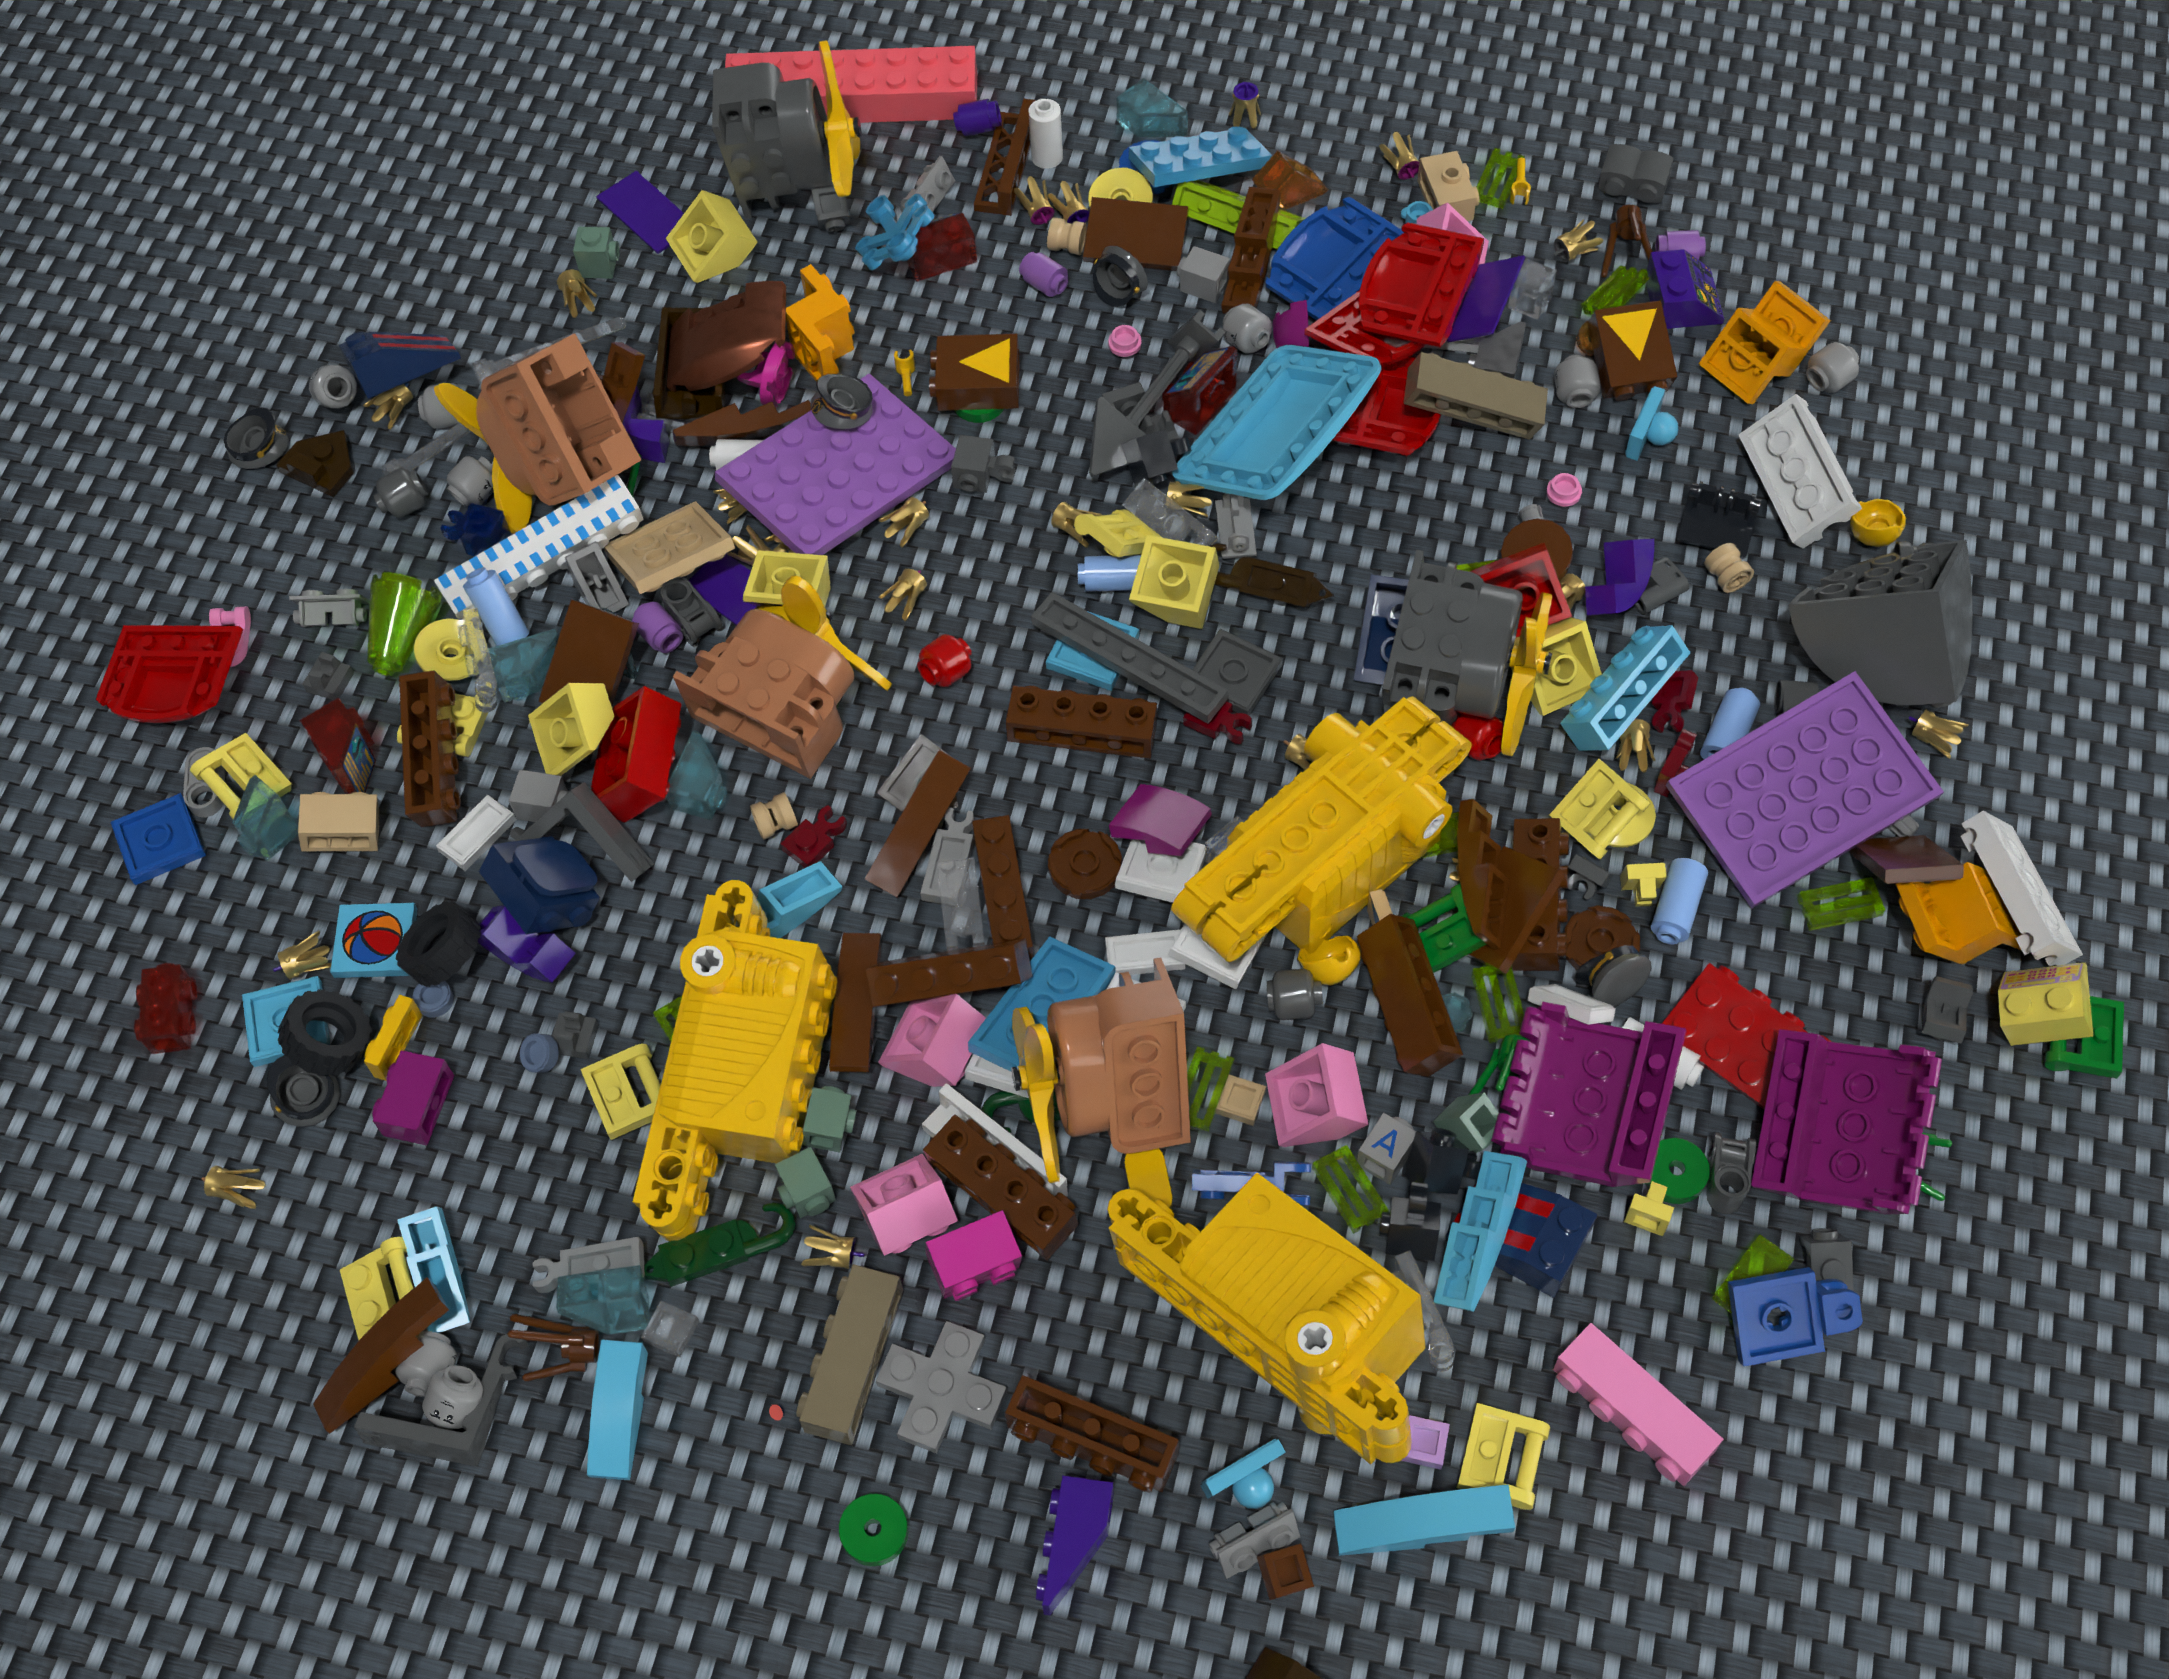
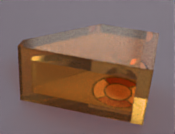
M1278 150L1252 179L1258 188L1281 190L1280 207L1284 209L1321 196L1328 191V188L1311 168Z

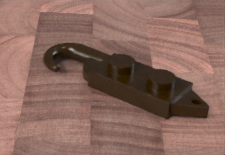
M1216 543L1210 545V547H1215L1216 551H1225L1227 549L1226 544ZM1251 557L1239 559L1233 566L1230 574L1218 572L1214 584L1309 608L1312 603L1334 597V594L1317 578L1318 573ZM1323 590L1326 591L1325 596L1321 595V592Z

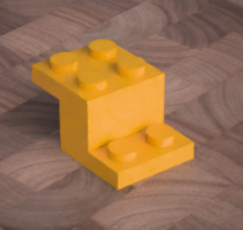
M810 264L800 270L805 298L786 308V325L789 340L795 349L796 359L817 382L821 376L839 373L834 360L854 350L852 335L855 332L849 321L848 313L851 312V308L847 299L842 294L838 295L833 290L828 277L824 273L820 275Z
M1774 281L1755 309L1737 308L1701 359L1699 365L1747 404H1754L1774 376L1790 377L1831 320L1781 281Z
M1966 862L1964 863V874L1961 879L1932 881L1929 884L1924 882L1896 883L1901 895L1899 898L1900 907L1911 919L1915 928L1913 932L1914 940L1924 952L1964 964L2000 944H2006L2021 950L2015 938L2022 934L1986 869Z

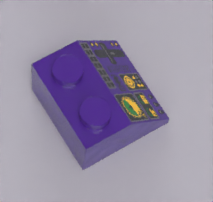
M1684 249L1651 252L1645 275V283L1650 302L1661 300L1667 329L1724 323L1725 319L1709 267Z

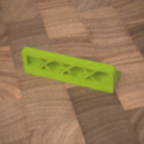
M1202 180L1178 183L1172 205L1188 206V217L1235 234L1246 196ZM1279 209L1272 248L1278 249L1291 231L1306 218Z

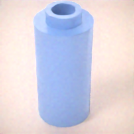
M1141 555L1123 556L1121 558L1114 556H1085L1084 563L1078 564V585H1085V592L1131 591Z
M485 567L469 573L466 576L467 582L463 585V588L497 648L505 649L526 638L529 630L496 571L486 570Z
M1735 688L1725 692L1700 750V755L1703 759L1708 758L1749 734L1760 708V701L1752 691L1746 688Z
M1677 858L1670 864L1651 924L1652 932L1663 943L1674 945L1684 942L1689 938L1708 876L1707 868L1700 862L1689 858Z

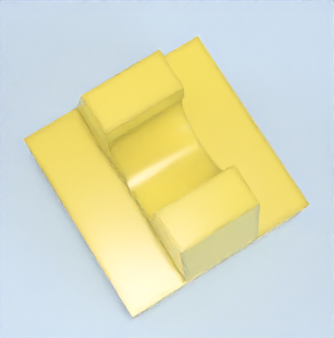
M1665 863L1629 864L1624 868L1620 875L1621 890H1633L1636 907L1651 906L1652 900L1656 899V888H1660L1667 878Z
M1652 1181L1646 1197L1635 1193L1624 1222L1663 1236L1674 1210V1207L1663 1204L1668 1187Z

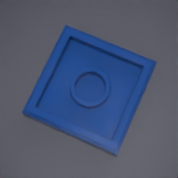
M181 793L111 821L130 879L135 885L206 856L191 813Z

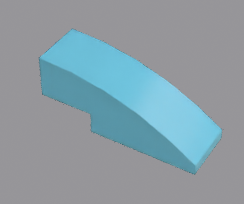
M821 861L759 889L757 900L766 914L770 937H783L805 922L841 892L842 885Z
M436 1206L398 1219L401 1234L407 1248L408 1257L406 1259L414 1286L416 1287L428 1277L436 1285L449 1308L448 1312L427 1327L428 1331L442 1333L471 1323L457 1259L442 1208Z
M601 1340L590 1418L587 1462L588 1477L630 1480L644 1402L641 1392L648 1352L643 1343Z

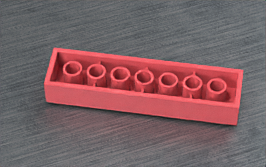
M975 46L831 50L837 83L844 106L850 118L859 117L860 123L954 120L953 113L958 112L959 104L977 101ZM819 51L726 54L725 68L755 63H771L780 69L784 81L805 78L813 79L819 89L827 115L825 79Z

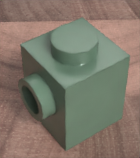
M578 227L573 253L582 277L613 279L616 261L619 260L620 249L618 241L613 240L610 227Z
M824 1086L821 1089L812 1087V1094L803 1127V1146L840 1153L844 1132L852 1133L857 1110L849 1109L851 1102L850 1094H845L843 1090L832 1086Z
M1484 1092L1457 1097L1433 1123L1437 1128L1454 1132L1457 1135L1456 1138L1469 1148V1151L1477 1153L1492 1143L1491 1139L1499 1112Z
M811 1147L775 1164L782 1183L781 1186L777 1187V1191L786 1209L794 1206L800 1219L807 1215L815 1216L821 1214L829 1208L830 1203L836 1201L832 1186Z

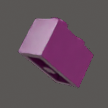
M400 1051L396 1063H392L389 1067L387 1086L383 1096L377 1099L373 1107V1122L383 1136L428 1145L455 1076L445 1059Z

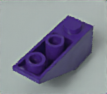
M1062 1475L1060 1489L1053 1488L1049 1514L1056 1515L1054 1531L1046 1530L1043 1545V1557L1049 1558L1047 1574H1039L1036 1590V1600L1043 1601L1044 1615L1051 1616L1108 1537L1114 1498L1113 1482Z

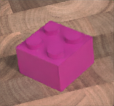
M1003 1210L926 1242V1256L943 1298L946 1299L953 1296L955 1301L977 1293L978 1285L988 1280H991L993 1285H997L1015 1276L1014 1272L1019 1268L1022 1258Z

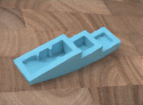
M1484 1151L1476 1187L1468 1186L1460 1223L1452 1222L1433 1303L1474 1312L1504 1243L1518 1199L1527 1160L1519 1156Z
M1509 1484L1416 1495L1333 1511L1339 1556L1421 1549L1425 1547V1544L1469 1540L1470 1536L1509 1533L1515 1530Z

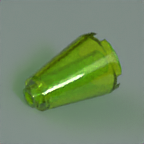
M383 572L381 579L376 574L373 575L370 583L367 662L373 665V671L382 675L393 676L394 672H401L414 651L417 635L424 627L429 625L441 604L442 593L437 588L432 586L429 592L421 588V580L403 574Z

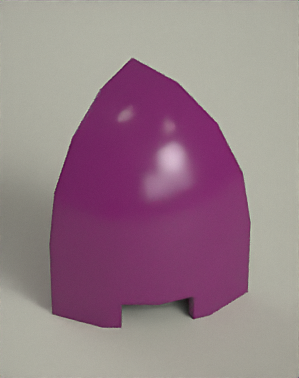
M1307 300L1293 302L1290 304L1289 310L1281 315L1279 312L1275 314L1272 326L1276 348L1285 345L1309 347V336L1305 335V328L1308 327Z

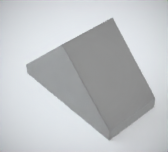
M597 541L564 557L574 586L586 604L610 613H614L629 605Z

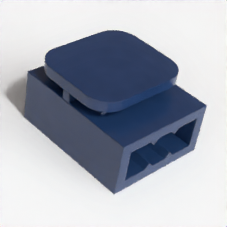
M552 836L492 844L478 871L526 935L586 925L600 899L593 889L597 882V875L574 846L564 841L555 840Z

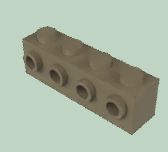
M1421 352L1408 367L1404 404L1530 440L1545 424L1548 389L1537 386L1530 381H1520L1506 377L1499 372L1478 369L1468 363L1447 360L1434 353Z
M853 1264L849 1277H842L837 1291V1300L840 1303L836 1315H829L824 1328L823 1337L827 1339L822 1354L816 1353L811 1365L810 1377L814 1378L809 1393H802L797 1406L796 1416L800 1417L799 1421L804 1433L852 1446L904 1291L899 1276Z

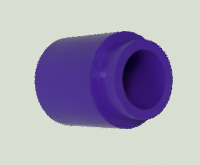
M989 99L959 104L958 112L953 113L956 130L962 131L965 137L994 131L995 127L1002 125L1000 108L996 100L989 101Z

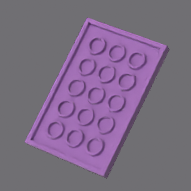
M867 374L860 379L868 385L873 398V413L870 419L862 426L852 429L831 428L817 421L812 411H809L715 471V481L794 553L824 555L951 469L956 448L871 374Z
M1856 671L1675 776L1666 784L1670 793L1751 909L1939 798L1944 793Z

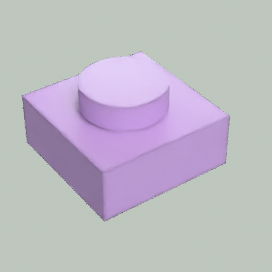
M1409 1415L1412 1438L1411 1450L1401 1461L1441 1470L1450 1424Z

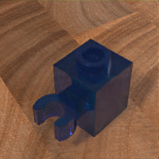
M470 503L465 515L456 510L449 511V519L452 523H456V525H442L440 527L445 538L450 540L461 539L466 554L471 556L482 553L512 535L503 510Z

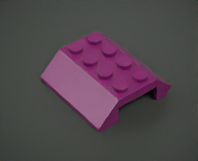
M1542 1002L1541 1007H1538V1009L1527 1007L1519 1034L1530 1039V1041L1517 1040L1510 1071L1520 1075V1078L1515 1076H1508L1500 1108L1510 1112V1115L1505 1113L1498 1114L1491 1141L1502 1146L1501 1154L1522 1157L1527 1160L1526 1167L1535 1171L1610 1187L1650 1183L1686 1036V1028L1645 1021L1643 1032L1598 1023L1588 1025L1569 1018L1567 1008L1564 1005Z
M1779 1029L1751 1187L1806 1202L1879 1214H1909L1910 1206H1918L1922 1177L1915 1174L1916 1169H1924L1929 1136L1922 1134L1923 1129L1931 1128L1936 1095L1930 1094L1929 1091L1930 1088L1938 1087L1942 1059L1935 1057L1936 1052L1927 1050L1925 1047L1900 1044L1899 1050L1829 1042L1819 1034Z

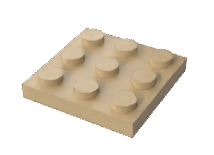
M696 501L609 542L604 547L608 558L639 594L656 591L662 587L663 583L675 577L687 576L696 567L708 561L720 560L727 552L735 549L731 536Z

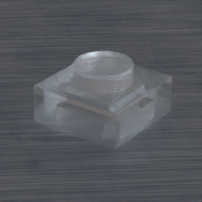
M660 1301L641 1338L645 1343L680 1358L699 1323V1319L696 1315Z

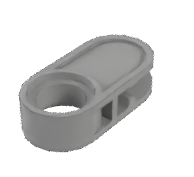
M210 747L198 748L189 754L185 762L184 802L194 815L205 818L216 814L223 806V802L203 780L196 779L190 772V768L197 760L214 751ZM221 765L214 771L225 782V769ZM200 793H213L212 798L206 804L197 805L194 803L195 798Z

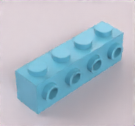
M1673 625L1644 626L1636 630L1631 636L1632 640L1611 659V664L1604 673L1591 682V688L1586 694L1572 704L1569 709L1570 712L1560 724L1579 751L1609 750L1688 657L1690 651Z

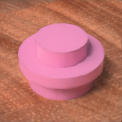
M1130 325L1116 327L1108 339V346L1111 352L1121 357H1129L1136 354L1142 344L1140 334Z
M1561 473L1550 480L1547 485L1546 494L1548 499L1555 505L1568 507L1580 500L1582 488L1575 476Z

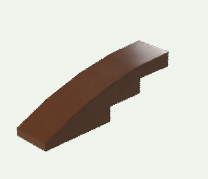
M1249 187L1234 235L1235 248L1228 268L1229 281L1221 304L1223 314L1241 304H1250L1257 309L1270 258L1281 200V190Z
M612 342L605 372L603 375L597 376L600 378L612 405L618 412L621 422H623L638 382L645 355L622 342Z
M807 400L778 413L771 401L742 415L736 404L733 403L673 429V440L676 446H714L717 439L756 440L769 437L811 411V403Z
M938 750L867 873L865 880L895 897L899 896L971 769L969 766Z
M1474 799L1462 800L1459 807L1457 846L1458 870L1464 904L1474 934L1494 950L1501 949L1510 879L1498 869L1501 846L1490 838L1493 815Z
M843 933L833 1010L829 1061L830 1072H869L876 1025V1008L872 1005L866 968L878 963L880 960L881 933Z
M428 1277L394 1304L362 1336L335 1369L314 1401L315 1410L329 1434L399 1381L393 1369L424 1346L418 1334L449 1311L436 1285Z

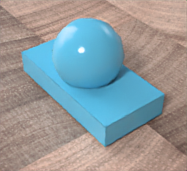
M1656 386L1651 388L1630 434L1625 453L1627 458L1638 461L1647 439L1654 445L1663 446L1670 444L1678 435L1679 428L1675 417L1668 412H1660L1665 389Z
M1273 1439L1204 1480L1200 1486L1208 1499L1233 1484L1234 1496L1241 1505L1250 1509L1264 1507L1274 1494V1483L1271 1475L1261 1467L1283 1455L1286 1451L1279 1439Z

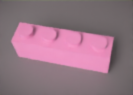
M1592 1323L1582 1331L1556 1361L1553 1370L1557 1373L1556 1377L1562 1386L1572 1393L1578 1392L1590 1403L1591 1411L1604 1422L1611 1421L1623 1432L1622 1437L1626 1443L1638 1452H1646L1656 1461L1655 1466L1657 1470L1672 1482L1677 1480L1682 1486H1685L1717 1451L1724 1440Z

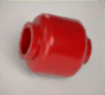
M949 634L940 635L921 649L917 664L919 673L932 686L937 685L943 688L951 686L969 672L971 668V649L961 638L957 639Z
M1460 713L1456 721L1451 724L1455 730L1471 742L1472 746L1468 753V756L1477 761L1495 757L1501 752L1504 724L1497 717L1487 719Z

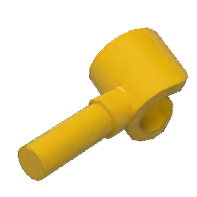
M1518 158L1517 178L1512 184L1509 200L1511 204H1514L1515 196L1522 195L1525 197V205H1527L1531 186L1526 182L1525 158Z
M911 349L909 350L910 356L905 359L898 357V351L894 353L896 372L901 374L905 396L912 395L910 377L911 373L915 370V360Z

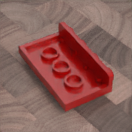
M1709 963L1662 1024L1686 1028L1683 1046L1701 1055L1698 1063L1765 1110L1779 1029L1808 1033L1803 1029L1805 1024L1788 1011L1781 1014L1770 1006L1772 1003L1771 999L1758 989L1753 988L1749 991L1738 983L1739 977L1727 967L1720 965L1719 968H1716ZM1821 1035V1036H1822L1824 1039H1826L1827 1041L1832 1042V1041L1829 1040L1828 1038H1826V1037H1824L1823 1035Z

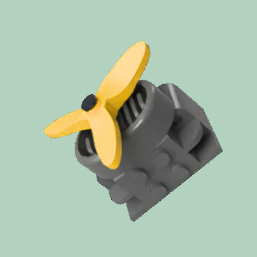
M827 40L819 41V52L826 88L827 115L819 89L813 79L805 78L784 81L780 69L771 63H755L713 70L712 129L745 219L752 218L753 199L768 198L771 208H779L781 195L795 194L798 190L831 186L832 184L838 197H846L851 194L854 160L858 158L860 153L861 124L859 117L850 118L844 106Z
M1416 549L1382 687L1384 713L1403 697L1407 699L1414 696L1437 714L1441 721H1445L1449 725L1456 721L1460 713L1491 719L1497 714L1508 668L1512 667L1514 670L1507 698V712L1503 727L1501 752L1503 755L1513 756L1520 740L1528 705L1533 695L1537 673L1542 674L1543 670H1545L1544 674L1548 675L1553 653L1549 652L1548 656H1546L1547 652L1542 651L1548 626L1552 594L1541 593L1531 618L1525 617L1519 645L1516 646L1514 642L1523 602V595L1519 590L1486 584L1479 575L1458 570L1457 563L1449 561L1447 567L1424 563V551Z

